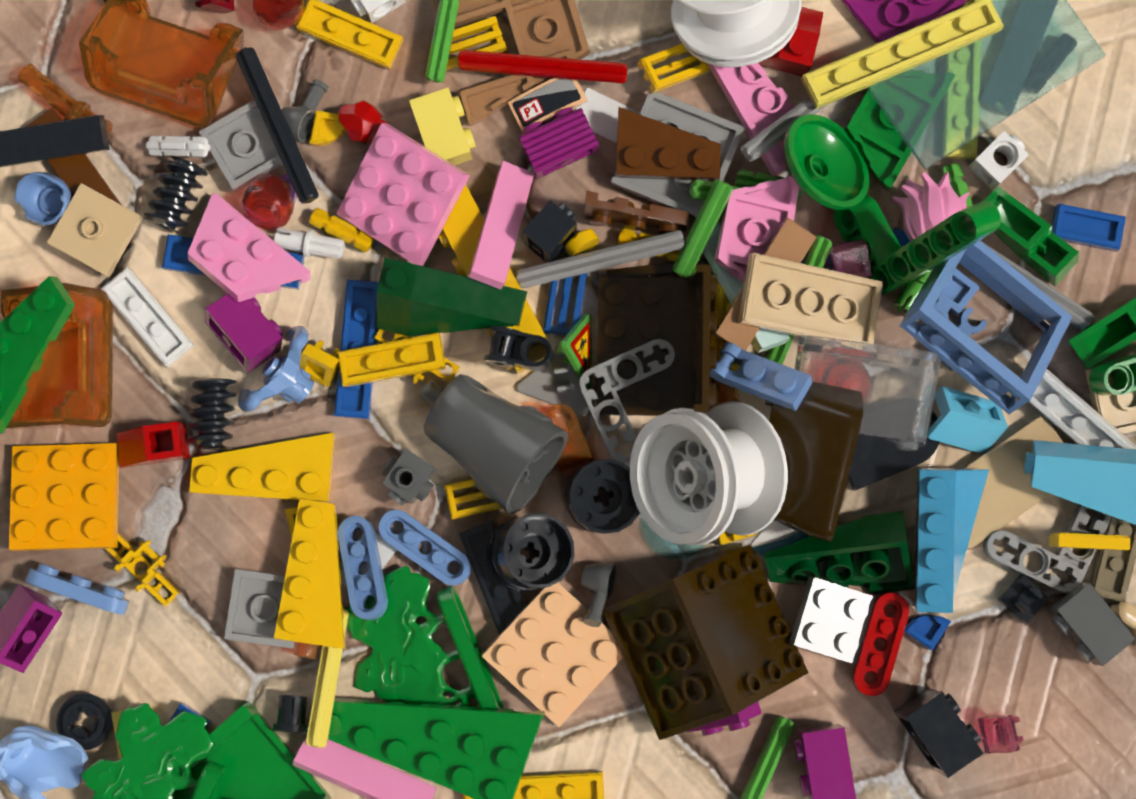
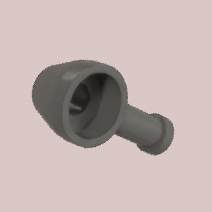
M317 79L312 81V87L302 107H284L282 109L294 139L299 142L306 141L310 136L315 116L314 112L323 94L329 88L324 82Z
M598 563L586 565L584 568L581 586L593 593L588 613L583 620L588 626L600 627L603 608L614 586L615 564Z

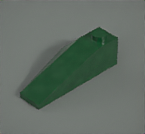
M384 258L377 288V328L413 337L433 333L490 329L491 325L502 327L520 326L527 291L503 286L500 290L469 277Z
M903 511L867 515L837 526L831 542L810 536L764 553L770 582L806 586L808 577L811 576L846 588L849 585L868 587V592L888 593L915 589L909 539Z

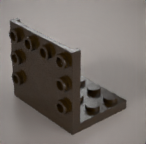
M696 264L689 278L599 277L597 365L656 339L669 342L675 352L674 361L666 370L617 391L627 416H659L679 408L694 409V412L706 414L709 412L710 407L716 405V383H710V369H716L717 350L716 347H710V332H716L717 311L710 310L711 300H714V296H717V274H711V265ZM658 346L652 347L653 354L644 359L642 352L635 354L642 362L643 373L650 371L646 365L652 361L657 360L660 365L664 364V357L668 355V351L666 349L660 350ZM622 360L617 365V373L623 379H632L637 374V367L631 360ZM603 377L597 379V405L602 401L613 399L611 392L606 396L602 393L601 385L605 383ZM605 406L599 414L620 416L619 411L614 406Z
M751 544L603 609V613L659 740L733 716L809 673L797 646L789 644L791 637L789 626L783 617L774 592L769 586L760 561Z

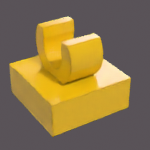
M322 340L318 341L315 346L307 344L301 353L300 367L311 375L310 379L329 388L336 375L339 361L337 352H340V349L336 348L333 354L330 355L322 351L324 341Z

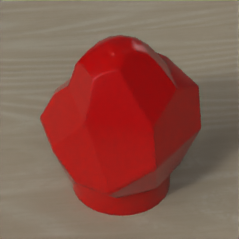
M364 100L355 104L343 105L338 111V122L346 129L353 142L371 144L381 123L389 124L382 119L381 113L374 105Z

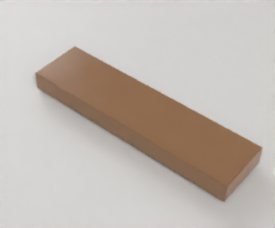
M786 218L762 255L801 263L816 237L790 218ZM743 285L718 324L716 332H713L712 335L724 343L731 342L746 351L760 328L738 324Z

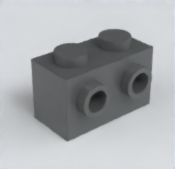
M1081 583L1074 591L1067 593L1048 608L1054 616L1051 619L1053 625L1062 635L1066 636L1068 634L1077 644L1074 647L1075 652L1087 664L1091 662L1094 665L1104 666L1136 640L1090 583Z

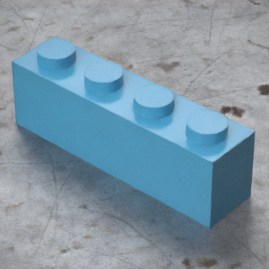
M917 468L914 602L917 612L953 613V597L989 469Z

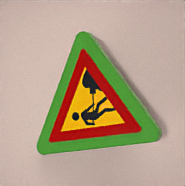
M590 313L584 314L565 338L560 340L557 350L558 354H565L563 364L572 365L579 379L585 371L592 368V318ZM592 375L589 376V383L585 385L586 389H591Z

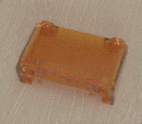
M107 0L79 41L85 79L91 88L103 95L196 127L206 128L211 125L217 115L237 63L236 53L242 49L244 44L243 29L232 24L217 23L211 29L210 36L152 17L146 0Z
M62 283L76 305L57 339L50 341L41 357L44 362L39 371H33L26 384L29 388L6 429L105 427L112 418L113 307L105 291ZM38 286L1 290V314L3 318L12 312Z

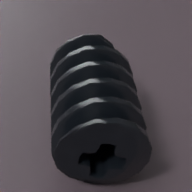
M170 155L176 162L166 161L163 165L164 169L170 174H160L158 180L165 187H155L153 193L160 200H150L148 202V206L155 213H144L143 218L154 225L178 233L175 230L176 227H187L188 225L180 217L181 214L193 213L185 204L186 201L197 202L198 200L190 192L191 188H203V185L195 178L196 176H207L208 173L200 166L188 160Z
M203 378L192 383V387L202 393L191 397V401L200 405V407L190 411V415L199 419V421L189 424V429L199 434L188 438L189 444L199 449L232 450V448L223 445V441L233 438V434L224 431V427L234 425V420L225 417V413L235 411V407L227 404L226 399L236 397L235 392L227 389L228 385L237 383L236 380Z

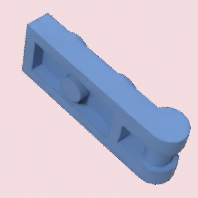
M731 342L724 343L719 351L721 356L716 362V369H710V377L716 381L793 411L798 409L813 383L809 374L742 350ZM733 363L740 365L736 372L729 370Z

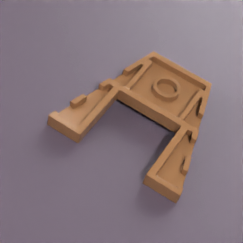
M432 0L437 14L440 0ZM574 0L459 1L455 27L506 11L520 55L581 60L590 54ZM513 74L459 91L470 126H474L508 105V102L544 83L551 77Z

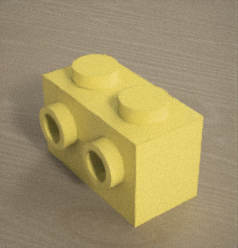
M448 87L409 100L426 148L453 165L472 160L470 149L475 148L476 145L470 128H462L459 117L464 116L465 113L459 96L452 98Z

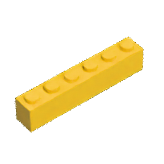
M466 184L438 238L444 249L451 246L456 256L451 262L457 274L468 277L484 218ZM509 267L504 286L521 290ZM526 299L520 326L507 328L539 335L547 339ZM487 329V331H488V333H489V335H490V337H491V339H492L493 333L490 332V329ZM542 345L532 346L528 351V359L533 362L543 360L547 349ZM514 366L517 374L528 370Z

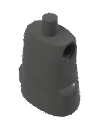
M459 374L451 380L445 389L430 381L420 392V398L432 406L424 423L425 435L451 455L473 478L477 489L481 490L492 502H497L508 514H515L522 510L541 488L560 458L568 441L567 431L554 424L550 417L538 411L536 407L513 404L493 393L468 375Z

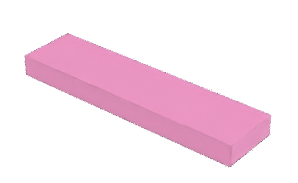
M502 161L498 169L470 268L469 278L500 290L504 286L533 181V172Z
M305 737L293 761V766L367 799H433L437 790L435 786L329 739L325 748H313L306 745Z

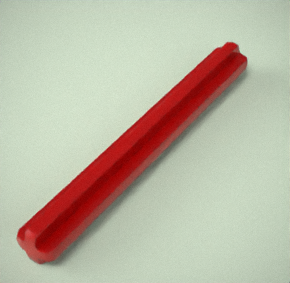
M461 50L458 56L459 68L467 71L622 84L626 82L628 74L627 64L617 62Z

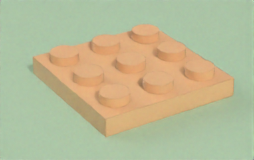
M559 582L550 587L542 588L481 654L488 663L540 711H545V715L558 727L565 722L623 658L613 633L602 622L600 627L586 625L583 620L588 613V609Z

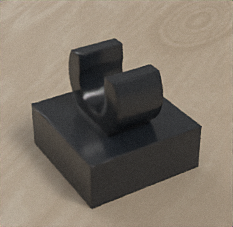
M1020 574L1000 596L998 601L1021 622L1028 624L1050 597L1024 574Z

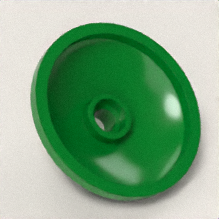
M814 114L801 116L788 127L784 138L785 159L792 177L804 193L817 203L835 210H848L858 205L868 192L869 172L864 156L851 136L832 120Z

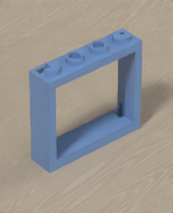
M978 241L932 269L899 326L1007 414H1011L1031 400L1073 316L982 241ZM958 263L968 269L1044 332L1020 378L933 307ZM920 319L924 324L920 325L917 320ZM1007 392L1011 393V394H1012L1011 397H1009L1008 395H1006V393H1007Z

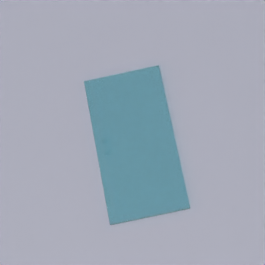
M991 0L1004 25L1001 31L867 87L924 170L1106 56L1067 0Z

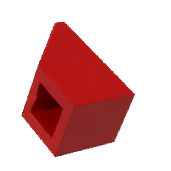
M175 421L146 425L116 434L120 468L191 459L187 425Z

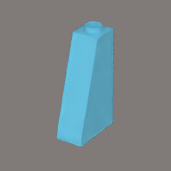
M1034 440L1032 453L1026 452L1024 461V473L1030 474L1031 487L1136 525V449Z

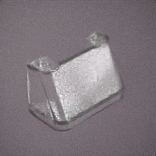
M804 335L799 337L794 369L809 374L813 382L862 392L864 409L859 434L891 438V441L897 443V449L906 451H918V446L924 447L926 445L941 362L936 353L820 336Z

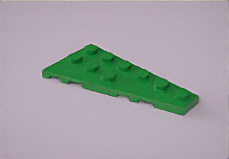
M48 276L0 322V434L4 433L29 388L26 384L33 371L38 372L44 360L41 357L50 341L57 339L76 305L58 277Z
M335 698L328 739L474 799H514L545 711L520 712L514 711V709L500 708V710L478 709L473 706L425 703L422 705H410L394 701L379 703L363 699Z

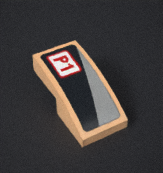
M553 78L509 101L508 104L523 132L525 127L535 122L544 124L554 118L553 116L557 112L572 107L574 110L588 102V99L578 80Z

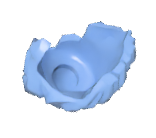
M36 726L17 727L13 729L11 734H8L0 741V780L20 799H47L41 794L42 792L59 787L73 789L81 783L83 779L81 773L86 770L85 766L88 764L86 762L88 756L83 747L72 738Z

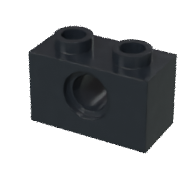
M550 200L522 231L524 244L545 263L555 261L565 250L566 243L577 234V223L574 221L576 215L563 203L557 206Z

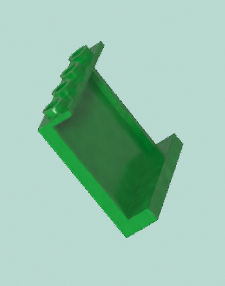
M251 702L243 704L210 733L213 745L209 752L194 760L189 767L193 779L198 781L207 763L213 761L226 766V774L217 799L332 798L311 773L293 766L296 755L281 737L273 731V728ZM178 766L173 767V772L182 776L183 770ZM190 788L175 790L172 795L173 799H191L194 790Z

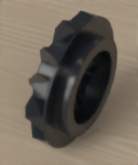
M92 693L72 696L63 703L57 714L56 726L58 734L74 739L84 750L94 749L108 739L113 728L111 715L113 710L109 708L105 699ZM83 711L87 716H98V719H95V722L90 724V731L86 727L78 726L73 728V725L82 719L81 713Z

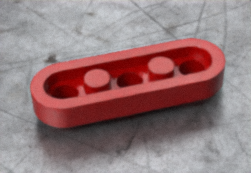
M884 593L876 598L857 664L852 674L855 688L867 696L882 694L887 689L909 617V605L899 594ZM887 604H892L895 607V613L891 617H887L884 614V607ZM878 637H882L885 640V647L878 651L874 647V641ZM868 671H873L876 676L872 684H867L864 681V675Z

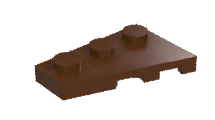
M618 107L617 178L704 181L720 179V143Z
M587 191L584 218L591 219L590 223L598 226H611V222L625 224L624 228L630 230L644 231L645 227L659 228L658 232L665 234L677 230L686 232L689 212L654 204H642L641 209L635 208L634 203L630 202L629 199L615 197L606 202L598 200V193Z

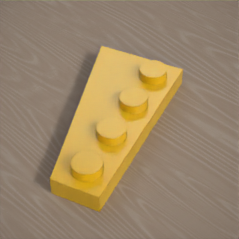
M335 433L192 458L189 493L330 502Z
M299 499L274 634L275 639L346 650L343 631L344 616L341 602V573L338 558L339 544L335 504Z

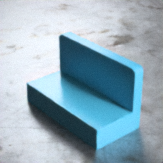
M941 386L934 395L941 415L929 428L927 435L931 440L984 454L1004 433L1008 425L1002 409L993 401Z

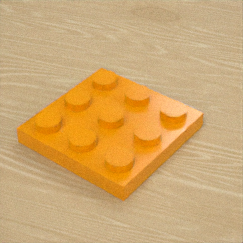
M117 443L12 446L10 551L118 548L119 453Z

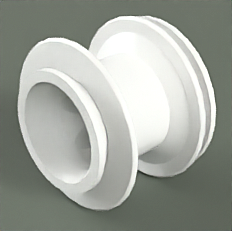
M673 0L671 21L674 31L683 46L695 58L720 67H742L759 63L773 56L789 42L797 29L801 12V0Z
M729 401L709 408V412L706 414L694 412V409L679 408L670 410L650 420L640 431L632 449L630 483L636 506L651 530L671 543L696 546L716 540L725 531L741 536L750 535L765 529L772 523L780 512L785 500L788 485V467L780 437L768 419L750 405Z

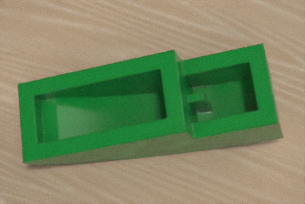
M997 186L984 200L993 203L1001 216L1000 227L993 233L1053 286H1056L1078 263L1079 251L1053 233L1052 226L1002 188Z
M1136 297L1068 340L1087 370L1136 340Z

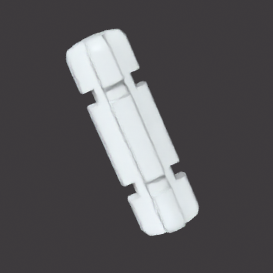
M153 135L146 142V148L152 156L170 157V155L177 157H191L192 154V157H206L208 151L211 150L208 139L199 136H165L164 139V136Z

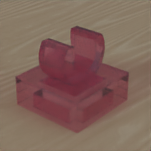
M864 239L855 242L839 243L836 247L830 248L834 271L864 278L872 276L868 248Z
M987 715L978 718L985 753H1012L1020 750L1019 743L1024 739L1023 736H1017L1015 723L1020 722L1019 717H1013V715Z

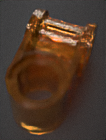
M556 404L550 407L545 415L553 419L555 417L554 411L560 409L562 414L568 413L570 416V420L565 422L566 428L563 429L568 433V441L557 461L561 473L592 462L593 458L573 409L565 404Z

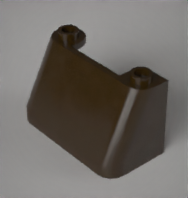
M813 382L796 411L765 400V405L771 406L769 422L780 437L788 467V485L785 500L780 512L773 521L816 539L831 542L862 424L863 397L861 391Z

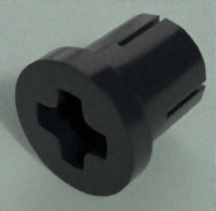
M279 695L277 724H273V731L307 733L308 725H305L307 697Z

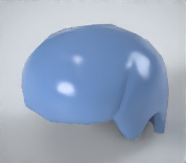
M34 172L26 174L17 183L14 199L24 209L25 218L40 225L48 226L59 222L71 201V192L65 181L47 172Z

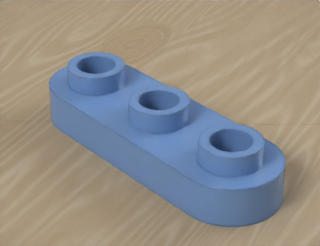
M392 510L383 515L379 522V533L384 541L447 585H459L468 579L471 573V562L463 552L404 511ZM395 521H400L404 525V529L400 534L392 532L391 526ZM423 541H429L432 545V550L429 554L425 555L420 552L419 547ZM451 561H457L460 564L458 574L453 575L449 573L448 564Z
M351 516L345 519L338 529V540L350 607L357 617L369 621L376 620L385 613L388 606L376 533L373 525L368 520L360 516ZM362 529V539L355 541V532ZM364 563H368L370 567L368 573L361 575L360 567ZM370 597H374L376 600V604L372 609H368L366 606V602Z
M39 563L37 568H29L25 582L109 612L125 615L129 600L123 598L125 592L110 586H104L103 590L91 587L92 580L74 574L68 579L58 575L60 569Z

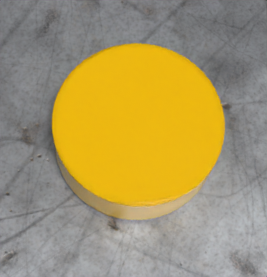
M585 229L566 243L565 250L570 257L588 253L599 243L600 239L593 229Z

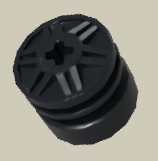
M612 459L592 461L577 469L568 480L564 494L566 509L573 521L584 530L600 534L620 532L630 526L640 514L632 494L630 468L623 462ZM601 487L603 492L609 491L610 498L606 499V506L604 507L601 502H595L593 496L598 494L597 488Z
M545 513L528 514L513 518L499 525L491 534L486 548L487 565L493 577L507 588L515 591L547 588L562 581L570 571L575 557L574 541L568 528L562 522ZM524 548V551L529 553V559H526L524 555H520V549Z

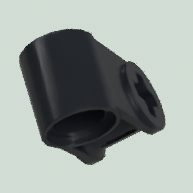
M491 325L490 332L493 335L489 354L484 356V361L496 365L515 366L534 371H542L552 364L554 352L546 338L523 333L512 328ZM542 345L547 349L543 360L533 362L528 359V351L532 346Z

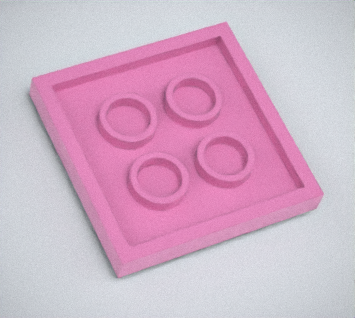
M381 123L336 214L411 263L423 266L470 175L391 125Z

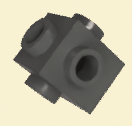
M405 449L397 460L393 457L382 472V475L386 477L382 484L389 488L386 495L401 505H404L406 500L412 504H415L417 499L423 502L434 486L430 480L437 469L408 449ZM407 474H412V482L409 485H404V477Z

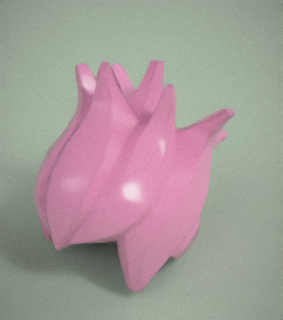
M923 172L921 178L924 186L908 179L905 182L906 185L901 187L908 198L893 196L892 201L899 205L903 211L904 232L910 241L956 212L967 208L966 200L970 193L968 192L958 197L950 185L949 172L944 174L938 184Z

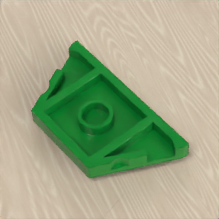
M922 71L900 73L870 86L862 98L845 131L858 145L867 165L885 190L889 191L953 81L955 77L953 74L933 75L923 74Z

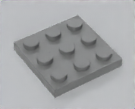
M649 90L640 115L720 143L721 162L719 180L723 181L745 127L662 93L655 92L652 94ZM615 171L611 181L612 186L661 206L688 211L689 217L695 220L704 203L702 200L692 199L689 196L690 185L694 180L617 178Z

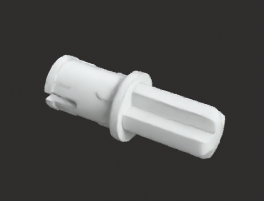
M278 227L274 242L284 250L303 253L305 257H310L311 254L338 259L343 256L345 248L343 240L315 235L313 230L302 232Z

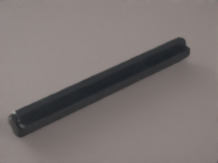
M252 47L242 48L236 53V59L299 202L302 204L311 203L319 197V193L256 51Z

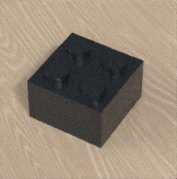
M927 687L895 709L894 713L933 770L949 778L984 754L978 745L982 742V739L970 723L966 725L957 714L961 712V709L949 693L945 695L942 691Z

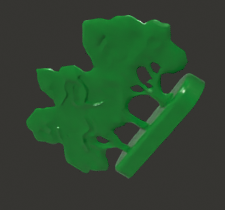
M403 566L385 575L384 582L388 606L380 618L370 621L364 620L353 613L350 602L349 606L345 607L344 610H347L349 613L347 628L353 639L362 641L364 644L372 647L371 656L358 663L354 688L365 692L375 691L378 698L388 703L402 699L406 704L422 705L423 703L450 705L459 699L461 702L456 704L457 706H468L471 698H476L480 709H504L487 662L481 656L482 650L454 586L451 585L437 593V601L442 614L434 615L427 611L426 600L430 591L429 579L419 573H412L410 567ZM370 597L366 602L368 609H372L376 604L374 597ZM422 616L425 617L428 622L418 625L415 622L416 618ZM444 623H446L456 650L449 653L442 651L441 647L432 639V634ZM461 659L470 682L467 687L460 691L448 686L442 676V669L445 664ZM449 691L454 695L447 699L443 693Z
M147 703L140 704L136 708L129 707L125 709L120 715L115 734L122 758L117 761L100 759L81 773L86 786L94 791L92 799H173L172 795L175 790L187 788L194 790L191 799H217L226 774V766L213 761L207 763L198 781L193 779L189 769L193 761L208 753L213 745L210 734L205 729L206 718L183 711L163 726L160 725L158 714ZM173 767H180L183 770L182 776L174 773Z

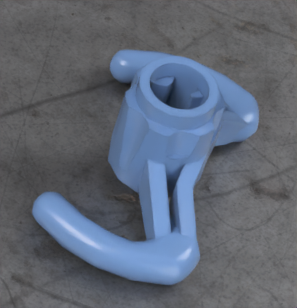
M295 326L287 331L286 338L290 341L287 357L284 355L279 359L273 357L266 364L262 371V374L265 375L263 381L265 385L252 392L248 389H243L240 392L238 406L242 411H253L263 400L276 395H280L290 403L294 401L299 404L310 393L314 386V381L310 379L311 375L300 367L301 350L306 345L309 337L308 330L304 326Z

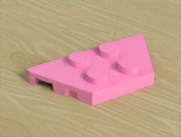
M792 175L775 181L759 183L751 187L734 189L723 210L714 261L742 284L745 282L749 254L757 253L762 255L786 218L794 221L799 186Z
M216 192L211 195L189 248L188 260L237 302L254 298L260 293L268 294L281 290L280 285L296 280L305 283L311 279V271Z

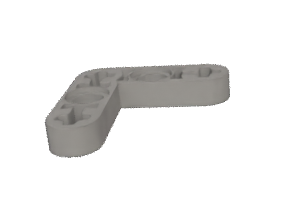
M656 339L588 369L580 378L579 385L582 395L605 446L615 461L628 463L631 460V456L625 458L622 453L616 454L614 448L618 446V441L615 435L608 439L606 432L615 431L625 424L628 431L621 432L624 441H632L634 445L637 438L617 391L662 372L671 366L674 361L675 352L672 345L666 340ZM658 346L660 350L666 349L668 351V355L664 357V364L660 365L657 360L652 361L646 365L650 371L643 373L642 362L635 354L642 352L644 359L653 354L652 347ZM622 360H631L635 363L637 374L632 379L626 380L618 375L617 365ZM593 374L597 379L603 377L605 383L601 385L603 395L606 396L611 392L613 396L612 400L602 401L596 407H593L591 400H598L596 392L593 389L587 390L585 387L589 383V376ZM605 406H614L619 411L620 418L615 425L607 426L601 422L599 414Z
M1079 504L1065 533L1090 534L1088 531L1078 530L1077 526L1078 524L1080 526L1087 525L1090 516L1085 512L1086 509L1091 508ZM1096 511L1101 516L1100 520H1093L1088 530H1094V534L1104 535L1111 516ZM1004 530L994 532L984 540L983 544L985 554L992 561L1019 574H1024L1027 578L1061 593L1072 592L1081 585L1097 550L1087 549L1083 555L1078 556L1072 553L1070 548L1058 547L1054 554ZM1004 537L1007 547L1018 550L1020 544L1022 548L1018 551L1016 557L1008 552H1000L997 555V548L993 545V541L1001 540ZM1031 551L1036 552L1041 558V566L1035 572L1027 570L1023 562L1025 555ZM1015 557V562L1013 564L1011 563V560ZM1050 560H1053L1054 563L1050 566ZM1050 566V568L1056 571L1069 569L1067 575L1072 580L1070 583H1063L1061 586L1059 585L1061 581L1059 577L1048 573L1046 574V579L1042 576L1048 571Z

